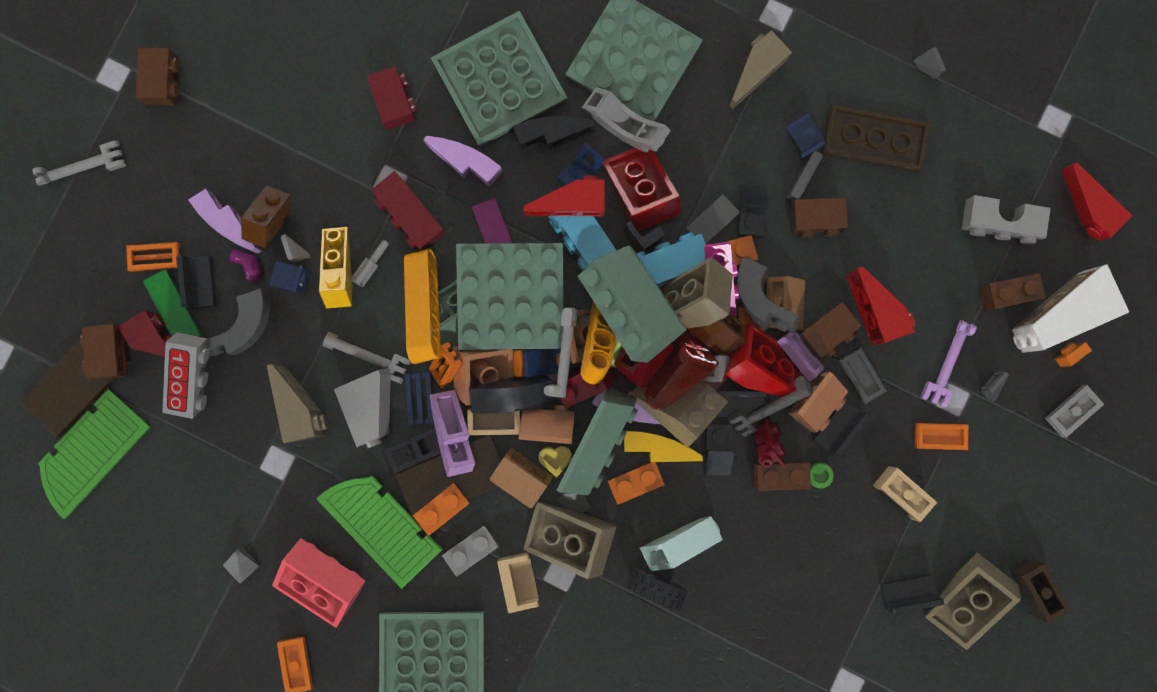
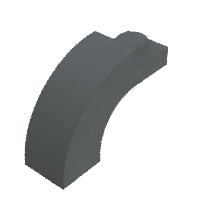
M744 257L739 267L737 281L741 302L747 315L764 330H767L772 322L775 328L783 332L788 330L794 333L799 326L798 315L772 303L763 293L764 285L769 278L767 267Z
M257 289L236 297L239 308L237 320L225 333L207 339V348L210 351L209 356L224 353V348L227 354L237 355L247 350L259 339L269 318L270 301L268 291Z

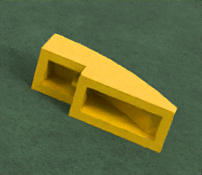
M626 431L627 433L623 439L624 452H649L650 462L703 461V456L691 448L656 434Z

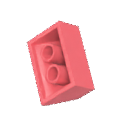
M300 538L282 560L272 586L337 628L360 593L365 580L356 572L350 571L339 564L335 558L319 551L312 543H307Z

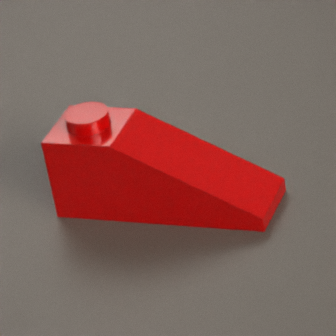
M1077 162L1062 171L1080 222L1092 238L1099 241L1111 238L1132 217Z
M593 175L583 176V180H576L525 205L524 215L604 216V180H599L598 176Z

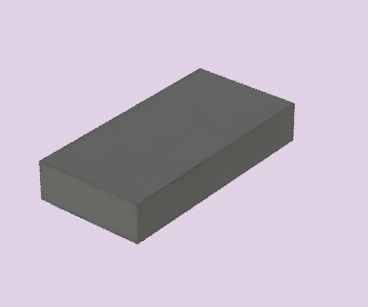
M813 151L786 198L787 201L792 203L794 200L801 198L823 157L821 153Z
M722 194L685 230L688 233L693 232L694 236L702 234L705 244H707L740 212Z
M861 347L837 360L863 404L887 392Z

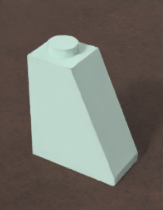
M710 516L697 519L640 547V550L650 571L672 569L723 539L720 535L718 524Z

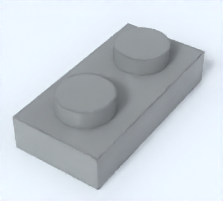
M1082 385L1045 419L1062 438H1067L1100 409L1104 403L1088 385Z
M484 525L445 552L442 557L457 577L497 549L499 544L486 525Z

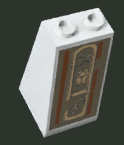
M1108 265L1078 273L1013 328V340L1017 348L1022 353L1045 350L1129 313Z

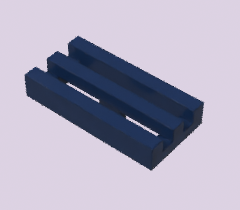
M431 372L405 374L408 425L434 423L430 403V395L433 394ZM421 378L426 380L427 419H424ZM412 379H415L418 419L415 420Z

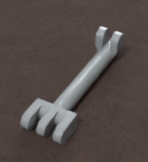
M111 141L99 145L102 152L100 155L51 171H47L43 167L33 168V174L37 176L35 179L37 185L41 186L103 164L110 171L125 167V160L114 161L123 157L122 151L115 150L111 152V150L120 147L119 141Z
M565 308L562 311L561 326H563L557 384H551L544 388V393L547 396L566 397L574 327L577 326L578 310L576 308Z
M331 332L327 333L323 341V346L331 350L335 348L384 369L389 368L391 373L390 380L402 384L403 379L394 374L396 371L406 374L407 369L398 366V364L402 362L405 365H410L411 362L409 359L394 354L391 361L340 340L338 335Z

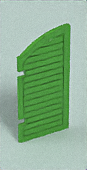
M109 388L93 403L98 410L93 413L88 409L54 445V448L59 452L55 456L48 452L38 463L46 496L53 508L63 519H66L151 427Z
M373 475L341 482L316 498L401 589L443 550L431 536L426 535L422 539L418 534L422 527L389 492L384 496L378 492L383 486Z

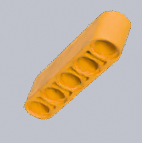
M428 248L404 256L406 350L412 364L437 359L441 356L437 261L432 249Z
M594 301L592 303L581 365V376L590 384L600 383L609 370L616 338Z

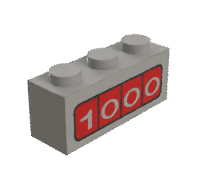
M175 333L166 341L162 413L193 419L201 410H204L207 402V397L204 395V387L208 381V373L205 372V367L210 354L207 348V338Z

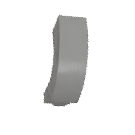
M596 87L582 106V109L606 130L627 144L646 153L648 150L657 151L671 131L665 124L645 119L634 113L611 91Z

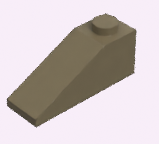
M772 30L765 36L760 34L751 43L753 47L729 105L732 110L790 57L792 52Z

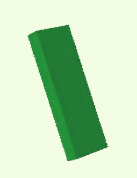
M164 269L143 281L171 336L175 333L203 337L189 308L181 306L180 291L169 270Z

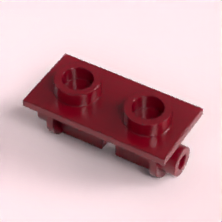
M767 416L765 417L766 423L758 424L757 431L754 432L756 445L758 446L759 463L763 467H770L773 463L779 462L782 467H785L783 455H786V451L779 438L782 436L781 429L777 422L773 423Z

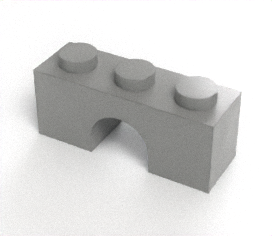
M974 195L965 202L961 229L970 231L971 235L985 236L986 234H992L998 240H1011V238L1020 239L1022 244L1030 245L1036 244L1037 241L1045 239L1047 236L1051 208L1023 204L1015 208L1014 218L1010 222L1003 219L999 213L1000 199Z

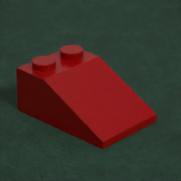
M632 148L605 159L603 166L628 222L631 221L638 232L681 215L680 196L653 150H648L646 153L637 148Z
M860 267L845 275L871 346L886 343L915 332L913 328L915 326L913 315L907 312L906 307L864 267Z
M751 322L746 325V343L727 355L729 356V363L725 375L745 388L784 397L797 390L795 380L799 376H804L778 344L777 340Z

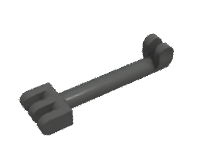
M799 376L795 380L796 391L750 414H747L741 408L730 414L727 420L730 424H733L736 430H739L742 436H747L757 431V421L813 393V386L807 382L804 376Z

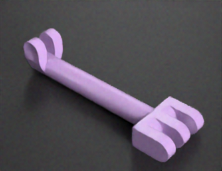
M960 320L935 384L926 382L921 394L922 399L927 400L930 393L933 392L930 402L937 404L940 396H942L940 406L943 408L947 407L953 391L946 389V384L966 335L972 336L977 326Z

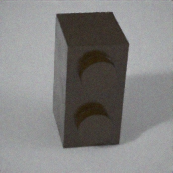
M1031 560L1010 572L1015 582L1019 585L1020 591L1035 618L1050 623L1071 611L1046 564Z

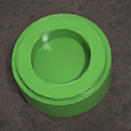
M821 462L810 465L811 485L816 488L828 487L834 477L831 467Z

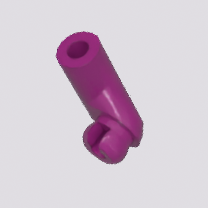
M233 249L230 261L243 266L247 281H258L259 275H261L258 259L251 254Z

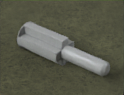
M383 240L370 259H364L351 278L354 283L361 287L366 285L378 268L376 262L388 247L389 242Z

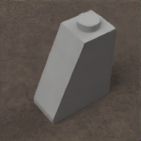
M389 368L374 371L334 389L356 447L366 444L367 448H371L381 444V438L389 435L391 377Z

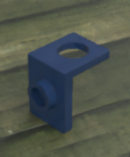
M809 113L787 126L802 152V158L826 144V140Z
M585 143L576 159L558 176L557 180L565 186L576 180H583V176H595L605 159ZM585 154H589L594 158L595 165L587 162Z
M276 261L269 285L303 295L310 270L303 266L297 267Z
M561 349L523 351L525 377L550 373L558 374L559 366L556 363V356L560 353ZM570 356V364H569V373H568V374L572 373V368H571V356Z

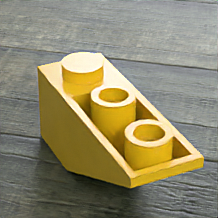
M348 227L322 229L320 295L326 309L352 306V273Z

